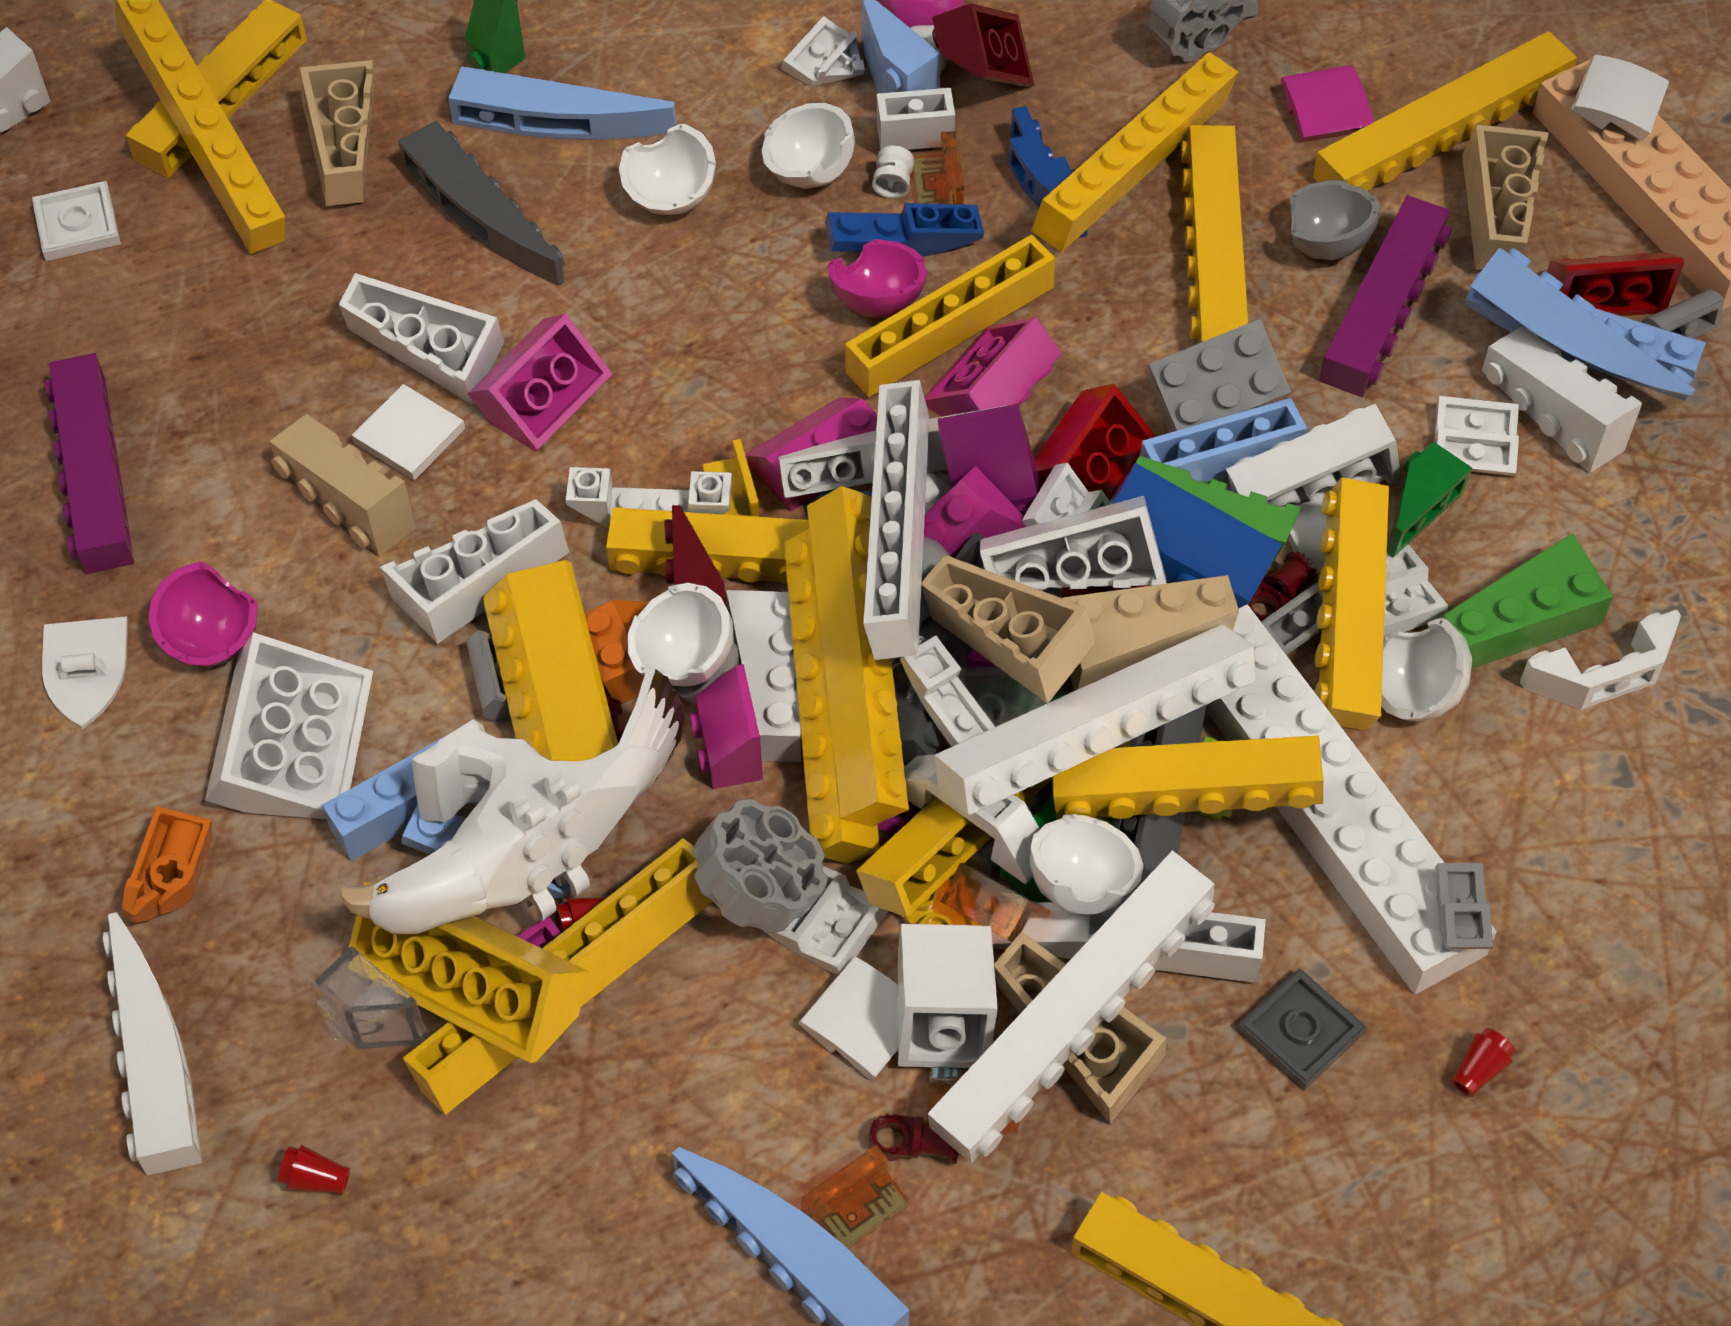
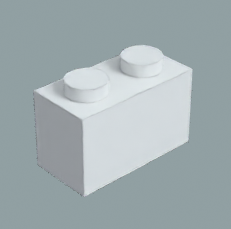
M951 88L877 94V130L880 150L892 145L901 146L907 150L954 146L955 111Z

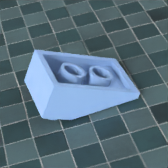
M861 0L862 51L877 93L939 89L940 52L876 0Z

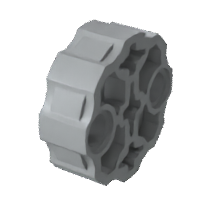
M1153 0L1150 7L1152 11L1151 19L1147 24L1148 31L1173 56H1178L1184 62L1194 61L1204 53L1215 50L1227 40L1233 28L1244 18L1249 8L1248 0Z
M754 799L736 801L728 811L719 813L698 838L692 852L697 860V871L694 875L702 894L712 899L720 908L722 916L740 927H757L766 933L784 931L796 918H801L822 895L828 880L823 871L822 863L825 854L816 837L809 834L800 825L798 818L791 812L780 806L770 807L762 805Z

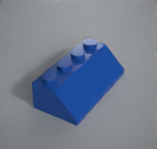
M1135 463L1107 505L1141 496L1145 497L1167 583L1228 575L1238 609L1247 605L1277 555L1281 543Z

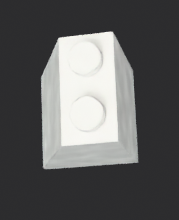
M901 924L898 947V1066L970 1068L992 1045L998 1008L991 926Z

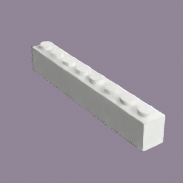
M920 380L879 385L863 622L874 660L918 655L929 413Z
M1221 624L937 753L934 757L939 792L964 813L971 815L1255 682L1254 645Z
M1172 850L929 1111L928 1120L930 1128L971 1164L980 1154L984 1157L988 1156L1002 1140L1003 1135L1000 1132L1011 1120L1018 1123L1029 1112L1034 1104L1031 1098L1041 1087L1044 1086L1046 1089H1049L1057 1082L1065 1070V1067L1062 1066L1063 1063L1073 1053L1079 1056L1089 1047L1095 1038L1093 1031L1103 1020L1111 1022L1120 1013L1126 1003L1123 998L1133 987H1136L1138 990L1141 989L1151 979L1156 970L1153 965L1163 954L1170 957L1178 950L1185 939L1183 933L1193 922L1197 925L1201 924L1209 916L1215 906L1213 902L1215 884Z

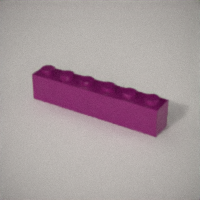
M1409 195L1406 196L1323 358L1319 382L1362 398L1369 384L1376 385L1384 368V363L1381 360L1383 356L1390 357L1398 340V335L1395 332L1397 328L1404 330L1412 311V308L1408 306L1411 301L1418 302L1425 286V280H1422L1424 274L1431 276L1439 254L1435 252L1438 247L1444 249L1452 231V227L1446 226L1450 213L1449 209Z
M92 353L49 362L51 379L45 380V388L50 403H55V409L49 410V416L54 433H59L60 440L53 441L59 465L64 464V471L58 472V479L63 495H68L69 503L63 504V513L68 528L73 527L74 535L67 537L71 557L73 560L80 559L86 574L135 564L106 379L97 354Z

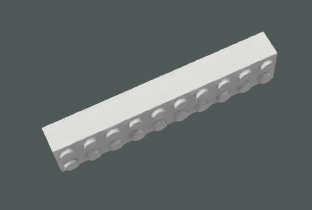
M1248 604L1239 608L1233 632L1254 645L1256 681L1208 703L1206 712L1227 741L1319 735L1323 771V804H1313L1307 808H1294L1291 806H1279L1276 808L1414 995L1487 956L1490 949L1445 948L1435 878V866L1438 863H1444V861ZM1492 926V939L1494 940L1497 931Z

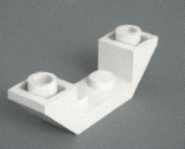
M570 467L566 505L608 529L612 507L672 511V505H680L684 512L724 514L730 508L732 473L691 471L689 490L615 488L612 485L609 468Z
M1674 610L1662 615L1660 613H1653L1646 616L1638 624L1631 642L1635 652L1624 656L1619 662L1604 667L1603 665L1592 666L1582 674L1566 648L1553 652L1541 651L1527 661L1520 684L1525 690L1580 710L1654 685L1665 663L1681 615L1678 610Z
M934 755L916 756L904 767L907 798L910 802L922 810L935 797L939 798L995 839L991 856L993 862L1025 885L1033 878L1029 865L1030 847L1033 834H1036L1040 828L1024 801L1013 794L971 815H967L939 792Z

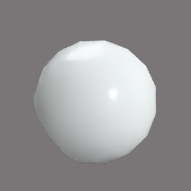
M807 103L790 109L769 125V128L764 133L765 140L761 151L763 163L780 182L803 189L829 184L842 174L852 158L855 138L851 119L841 108L827 103Z
M679 124L667 129L666 136L657 143L643 145L638 142L626 147L622 153L619 166L622 186L639 207L658 215L682 214L693 209L711 190L716 172V161L712 145L700 131L687 124Z
M692 583L669 586L667 591L652 599L638 616H634L628 632V654L635 669L644 676L646 669L652 668L668 676L673 686L698 685L708 681L726 662L734 642L733 621L722 598L707 586Z
M1439 618L1429 621V628L1424 631L1414 633L1397 631L1384 636L1381 706L1387 713L1407 721H1427L1440 717L1455 707L1462 699L1470 685L1472 656L1466 638L1447 619Z
M1074 813L1073 815H1063L1061 819L1045 824L1036 834H1033L1029 865L1040 892L1064 911L1077 915H1098L1109 912L1121 905L1141 882L1144 865L1138 848L1125 833L1105 821Z

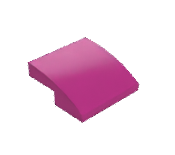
M1353 65L1281 78L1289 114H1294L1301 143L1352 134L1374 122L1364 88Z

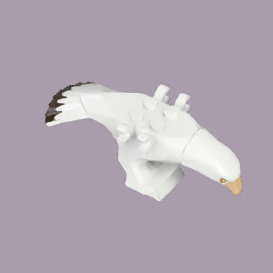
M646 669L637 702L619 744L593 759L578 762L550 761L542 757L528 741L524 739L493 737L486 733L483 725L474 719L440 739L437 744L412 758L415 791L422 819L444 823L451 819L465 804H478L462 823L452 840L447 841L434 853L376 884L362 887L343 886L341 888L343 904L351 913L372 920L375 925L391 934H418L452 921L479 915L485 909L513 905L520 901L525 909L534 905L537 910L538 919L541 922L555 913V901L547 890L552 880L555 878L559 886L568 881L571 886L572 896L575 898L589 889V878L581 867V863L589 854L599 848L627 809L652 786L672 758L676 746L681 741L682 726L684 724V706L680 701L678 691L673 689L668 676L663 675L656 669Z

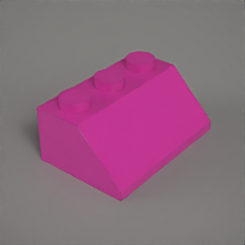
M566 313L542 319L467 395L492 425L535 451L613 373Z
M1037 317L991 325L983 331L924 397L927 408L943 417L1005 405H1020L1030 396L1031 392L1029 390L1033 385L1052 371V364L1062 352Z
M838 397L746 453L748 466L791 512L821 492L785 498L778 457L850 436L875 431L877 428V414L862 398Z

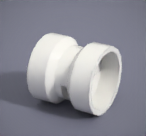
M894 145L886 146L879 151L876 161L877 170L872 181V187L876 193L890 199L902 198L908 193L910 187L909 175L913 171L914 165L912 153L906 148Z

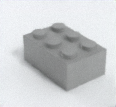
M1261 319L1149 363L1145 370L1170 433L1286 399L1291 393Z

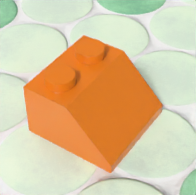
M611 600L585 613L601 679L611 697L619 700L621 704L639 695L644 675L635 669L628 654V632L634 616H638L649 602Z

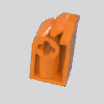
M158 806L155 807L132 874L125 884L122 903L123 916L136 923L149 921L159 914L177 911L189 903L212 841V820Z

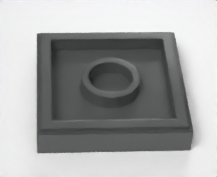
M1299 968L1239 1023L1237 1031L1305 1091L1365 1034L1367 1027Z

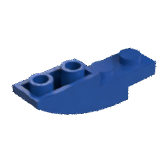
M1027 106L1012 109V139H1010L1008 165L1024 192L1040 208L1042 199L1071 175L1075 169H1070L1065 156L1053 158L1051 148L1044 146L1042 142V131L1038 120H1032ZM1087 230L1079 238L1087 236Z
M905 203L901 214L828 212L825 220L831 251L861 252L863 245L881 239L904 244L915 249L922 257L965 246L982 239L984 235L978 206L972 204Z

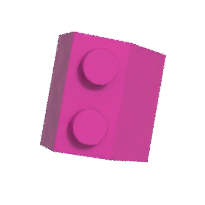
M974 466L925 513L924 535L939 542L952 558H956L973 533H981L984 538L1025 528L1026 526L1022 522L1024 516L977 466Z
M744 664L736 665L695 696L697 712L689 714L694 739L702 737L704 745L703 749H697L701 774H710L713 789L763 780L760 735Z

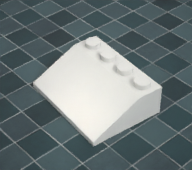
M253 632L237 657L205 801L245 813L326 819L322 804L348 791L351 787L373 671Z

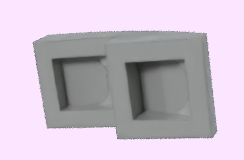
M1438 863L1435 866V878L1445 948L1492 949L1490 903H1486L1483 863Z

